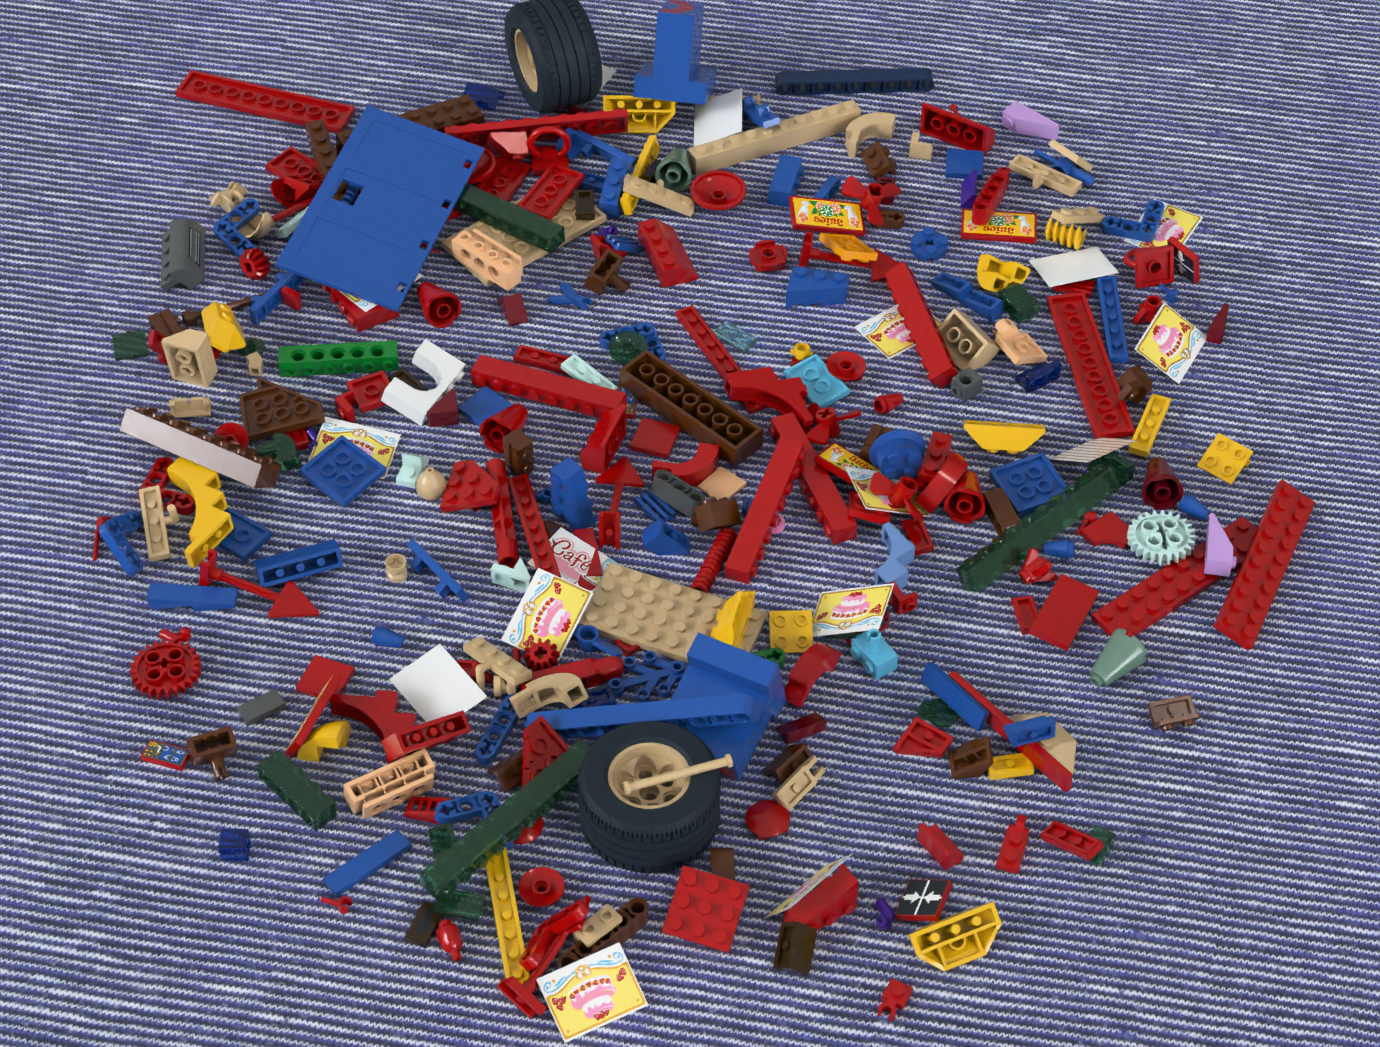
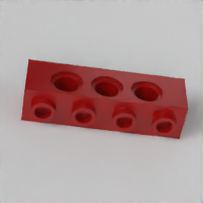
M462 710L395 732L383 739L381 743L390 762L424 748L429 749L456 740L472 730Z

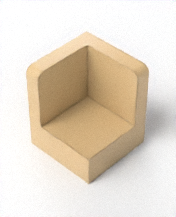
M913 132L909 157L931 160L932 144L919 142L920 132Z

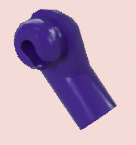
M615 226L600 229L597 235L607 237L608 234L617 235L618 229Z
M310 428L306 432L311 440V443L308 444L310 452H312L314 446H318L316 441L318 433L314 428Z
M880 898L875 903V906L881 913L879 918H876V925L879 929L886 930L891 927L895 913L886 900Z

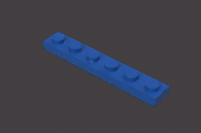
M1116 276L1097 277L1096 286L1108 358L1110 363H1128L1129 354Z

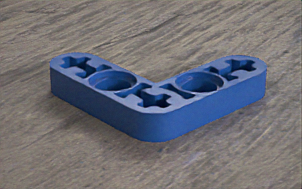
M252 198L244 200L214 225L216 238L238 257L245 250L256 248L238 230L259 214L257 200ZM235 216H240L242 220L239 222H233L232 218ZM233 239L241 240L238 245H233L230 242Z
M1151 200L1147 204L1141 222L1113 216L1105 217L1102 220L1101 229L1109 235L1151 242L1155 239L1164 212V204L1159 200ZM1151 219L1155 220L1156 222H1148L1147 220ZM1124 228H1132L1133 230L1129 231Z
M650 323L626 326L600 334V346L605 350L640 343L643 352L647 349L666 362V353L654 326ZM625 334H629L632 337L624 338L622 336ZM653 343L656 346L648 347L647 344Z
M130 511L109 519L99 527L100 535L124 571L130 576H135L144 567L142 560L126 538V535L136 532L144 525L142 516L136 511Z
M483 791L443 801L436 806L434 818L439 824L448 825L481 816L497 848L506 847L507 850L513 846L514 831L495 793ZM467 804L472 807V810L464 811L460 806ZM498 817L502 822L495 824L490 821V818Z

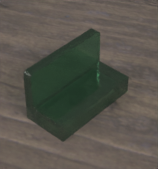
M1116 450L1093 460L1087 465V470L1115 490H1118L1133 478L1135 464Z
M441 887L433 911L438 914L478 921L480 916H485L487 910L486 896Z

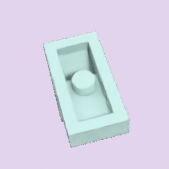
M402 453L403 465L396 478V485L416 489L418 476L425 470L429 457Z
M519 558L514 569L496 563L491 567L492 583L524 593L531 583V576L521 558Z

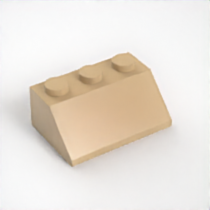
M956 308L950 312L938 327L954 363L961 371L969 367L976 370L989 364L1001 349L966 313Z
M187 329L163 338L161 343L172 379L209 388L218 369L208 333L201 330Z

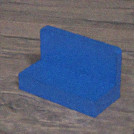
M1043 715L1004 725V731L1013 748L1055 737L1056 721L1053 716L1046 717Z

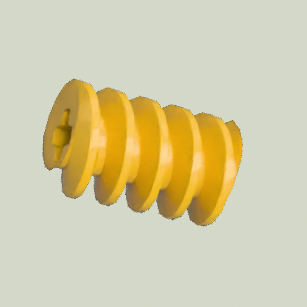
M1052 217L1049 218L1045 229L1047 241L1053 238L1054 243L1060 241L1062 246L1067 243L1069 248L1074 245L1075 250L1081 248L1087 233V228L1084 232H1081V226L1074 230V224H1071L1068 228L1067 224H1062L1061 226L1059 221L1053 223Z

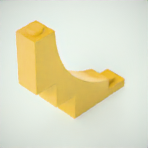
M179 457L167 468L171 484L192 496L196 503L195 519L189 532L191 544L184 550L188 566L196 568L208 556V550L214 549L234 529L230 513L225 512L228 505L224 492L219 491L222 485L218 472Z

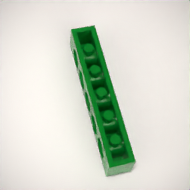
M397 340L281 346L278 350L280 377L366 373L382 370L398 371L399 354Z

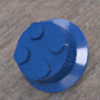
M897 429L889 431L874 441L869 451V458L872 465L879 468L881 473L889 480H899L902 476L914 478L923 463L922 457L925 453V442L920 434L912 430Z

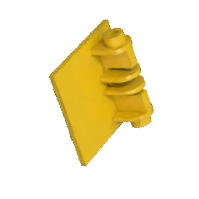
M1218 433L1197 464V467L1232 485L1243 467L1249 466L1251 462L1249 458L1253 451Z
M812 610L769 611L770 648H780L785 653H804L813 645Z

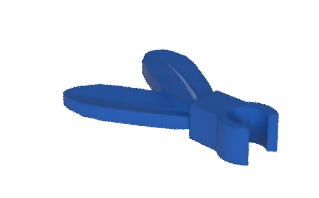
M565 282L560 283V290L564 295H553L547 298L549 303L574 304L581 307L582 310H587V304L592 305L591 298L577 295L574 289Z

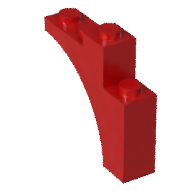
M771 367L726 373L724 389L730 401L755 402L769 406L782 414L793 412L805 434L811 430L814 418L807 409L805 396H807L808 390L800 377L779 380Z
M376 690L375 697L333 694L330 698L331 713L333 715L349 717L365 724L376 733L381 741L395 732L417 725L416 714L398 713L400 705L398 691ZM386 755L387 765L390 764V763H392V762H395V761L399 760V759H396V760H393V761H390V762H389V759H388V757H387V755Z

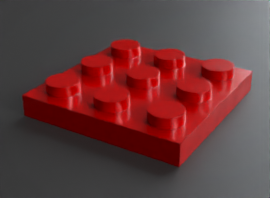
M683 865L662 933L729 953L750 885Z

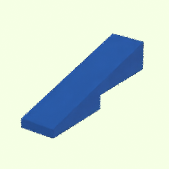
M943 271L930 281L933 287L990 322H993L1004 313L1003 300L973 289L972 282Z
M150 583L146 599L152 610L192 606L196 612L235 608L239 591L237 588Z

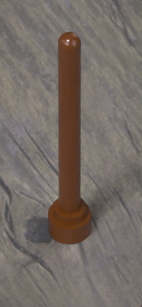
M252 297L230 302L226 305L232 310L252 305ZM187 310L181 312L185 327L192 326L197 320L202 319V311L194 312Z

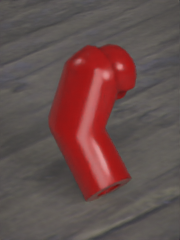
M183 627L180 628L179 633H173L163 628L159 632V638L165 639L167 642L174 639L175 644L182 640V643L188 642L191 639V629Z

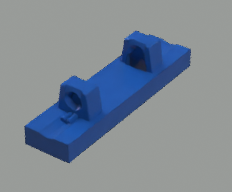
M753 96L742 98V116L763 129L781 124L780 117L770 112L769 105H757Z
M579 129L577 130L578 133L587 138L585 145L581 149L585 157L590 158L595 152L610 161L611 158L629 160L630 169L633 172L634 166L637 164L636 158Z
M278 272L275 275L276 284L263 296L255 294L251 298L252 306L249 308L251 323L258 325L282 302L281 289L284 286L295 290L305 281L304 277L291 272L286 274Z
M413 538L407 543V546L416 555L409 563L410 566L418 574L428 567L441 580L434 589L442 598L451 592L462 602L469 598L464 589Z

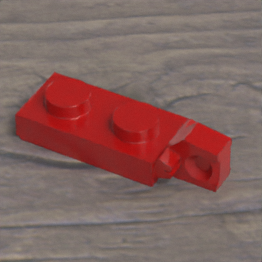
M1018 814L1015 825L1009 824L997 859L996 869L1018 874L1029 839V829L1025 828L1027 816Z

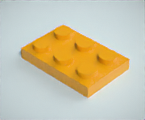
M820 233L819 241L825 244L826 248L831 249L834 254L839 255L844 261L858 259V261L867 263L869 260H877L878 253L854 235Z

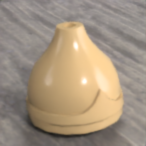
M427 467L418 476L416 491L423 499L436 500L444 495L447 482L441 472L434 470L433 467Z

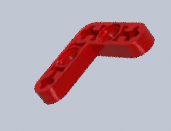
M169 457L157 459L140 489L159 485L162 500L165 498L172 499L168 503H163L164 511H168L167 506L173 504L178 514L189 515L193 513L196 507L192 496L164 489L170 480L167 468L173 463V460ZM154 479L162 480L157 484L151 483Z
M578 900L542 922L534 931L519 960V964L527 972L533 970L541 962L553 937L581 921L588 914L589 907L582 900Z

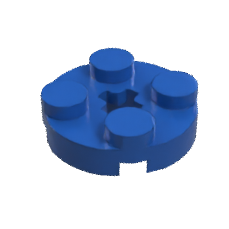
M925 227L923 231H919L912 236L911 252L921 260L928 261V258H934V261L939 260L947 253L948 238L930 227Z

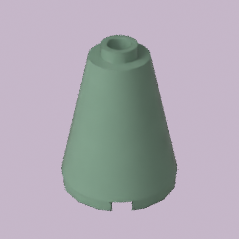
M680 147L672 149L658 164L655 172L656 182L662 179L664 181V188L676 193L685 190L692 179L688 153Z
M1120 628L1112 633L1090 671V680L1095 686L1107 687L1148 660V657H1145L1148 654L1146 648L1134 635L1130 638L1125 634L1127 631Z

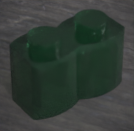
M1019 283L998 290L997 298L1003 300L1004 311L1008 312L1011 319L1017 324L1038 316V301L1028 295L1027 289Z

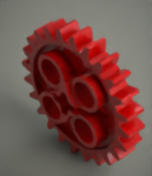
M162 639L161 644L154 641L153 647L145 645L146 651L139 650V656H134V662L130 663L131 680L136 690H141L142 695L148 693L150 699L157 695L158 700L162 696H166V699L169 700L172 694L178 698V692L180 691L186 694V687L193 689L192 682L198 683L197 676H201L200 669H202L199 654H196L195 648L190 649L189 643L183 646L182 640L175 644L174 639H171L169 643Z

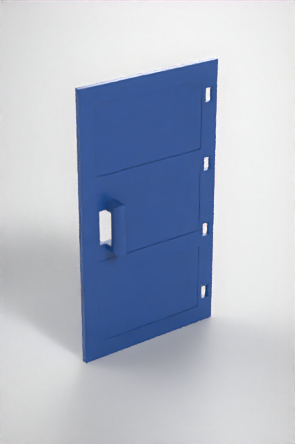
M367 105L277 260L275 267L398 312L485 148ZM466 162L471 164L469 169L463 167ZM342 182H347L348 189L341 201L333 199ZM360 188H363L356 202L352 206V203L355 200L357 194L359 193ZM444 202L450 203L447 209L442 207ZM422 243L428 244L425 250L420 248ZM399 285L406 286L403 292L397 290Z

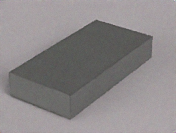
M274 689L236 708L246 726H249L285 709L286 703L278 691Z

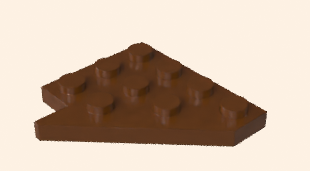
M261 377L256 378L258 390L239 394L243 427L248 433L249 442L325 423L321 402Z

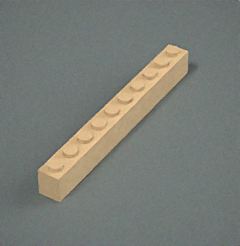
M852 99L781 120V124L763 129L758 127L689 148L690 168L698 176L708 171L725 168L844 132L854 119L861 116V109Z

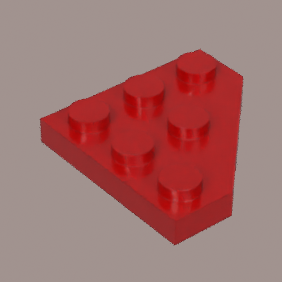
M473 460L455 462L440 504V509L445 513L497 504L502 488L498 482Z
M542 715L523 730L522 792L536 808H539L579 772L582 763Z

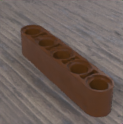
M639 897L628 901L616 911L623 919L619 925L590 947H587L580 940L558 957V969L614 944H623L648 923L647 901Z

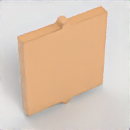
M720 466L698 485V489L707 494L709 498L716 500L727 497L730 500L747 485V482L736 476V473H731Z

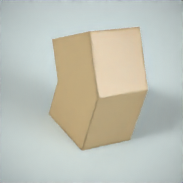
M257 351L247 355L249 375L262 376L264 369L262 357Z

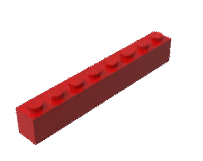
M903 261L884 273L888 280L885 283L888 289L893 292L891 295L892 299L899 305L897 307L899 314L905 318L903 323L907 330L911 332L909 334L910 339L917 345L915 347L917 354L923 358L921 364L929 372L927 374L929 381L932 384L936 383L942 389L950 384L952 377L959 374L913 271Z
M480 355L471 369L473 385L486 386L495 391L588 416L601 418L605 412L622 404L626 405L627 408L625 392Z
M791 412L771 418L768 432L771 439L774 438L776 445L780 436L804 442V451L807 452L804 463H800L798 478L794 480L798 481L801 493L806 495L809 507L814 509L818 523L823 525L825 536L830 538L833 545L855 539L857 536V523L853 517L848 516V507L826 469L814 462L817 453L794 413Z
M780 436L725 564V578L749 585L752 577H756L758 562L763 560L765 555L764 548L766 544H770L772 539L771 531L773 527L776 528L778 525V515L780 511H784L786 505L785 498L792 492L793 479L798 478L799 465L805 461L807 452L804 451V442Z

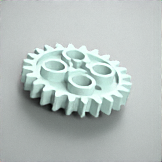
M1153 510L1152 515L1145 512L1144 517L1138 515L1137 520H1132V525H1129L1127 532L1128 545L1131 546V551H1136V556L1143 555V561L1149 558L1151 564L1157 560L1159 565L1163 561L1170 565L1171 560L1178 563L1179 558L1185 560L1186 555H1191V550H1194L1196 535L1195 529H1192L1191 523L1187 524L1186 518L1180 520V514L1174 517L1172 516V511L1167 515L1164 510H1161L1160 514Z

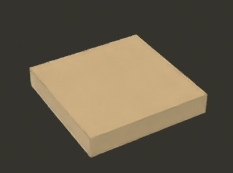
M1054 139L1048 144L1088 172L1093 168L1090 163Z

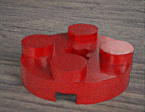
M762 240L755 243L754 248L751 247L749 260L757 272L783 270L787 262V249L782 244L781 246L777 245L776 241Z

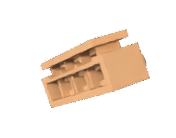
M477 229L472 230L473 236L464 230L452 239L454 258L503 289L509 291L521 282V276L523 275L522 257Z
M424 748L345 783L343 796L352 813L355 814L362 811V817L365 820L409 800L411 796L416 797L433 789L435 765Z

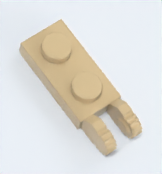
M815 755L803 762L772 793L776 801L788 811L818 783L817 780L825 773L823 766L816 768L812 773L809 771L817 762Z

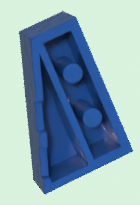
M793 266L786 291V309L792 308V305L802 304L804 307H810V304L821 303L822 306L846 304L849 293L850 274Z
M570 457L551 468V509L554 515L563 519L575 530L585 529L598 521L597 516L593 515L591 511L593 502L591 499L588 500L586 494L589 488L583 468Z

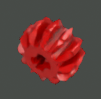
M258 247L245 250L239 257V266L242 267L241 272H244L246 278L250 277L252 281L265 278L271 271L269 267L271 263L267 259L269 256H265L264 250L260 251Z
M538 638V643L535 644L533 641H530L531 647H525L524 651L526 654L523 655V660L527 662L526 668L536 672L551 668L552 666H558L559 661L557 659L560 657V652L556 651L557 645L551 644L549 639L542 643V639Z

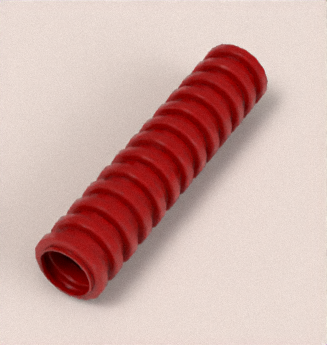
M722 527L719 530L690 588L705 593L710 591L720 568L723 566L737 538V534L733 529Z

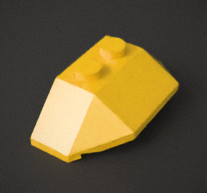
M603 95V111H612L617 108L627 109L628 132L621 134H657L675 115V101L633 97V95Z
M215 301L202 310L201 314L205 333H208L211 346L224 353L229 352V350L245 347L246 342L243 329L228 305L224 303L219 304Z
M963 421L964 429L982 449H986L987 452L996 453L998 450H1006L1009 454H1018L1019 451L1026 450L1044 435L1046 430L1045 425Z
M738 591L725 602L723 610L719 609L716 619L718 624L713 626L711 638L740 649L755 605L756 591Z
M990 902L921 927L910 933L909 937L915 954L919 959L941 971H947L986 955L1002 923L994 902Z

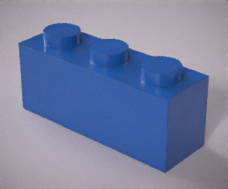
M781 154L769 187L768 204L789 207L788 199L790 195L797 196L796 188H800V176H804L805 166L802 165L803 158Z
M611 158L599 200V208L607 217H620L622 208L619 201L624 193V178L626 174L631 175L629 160Z

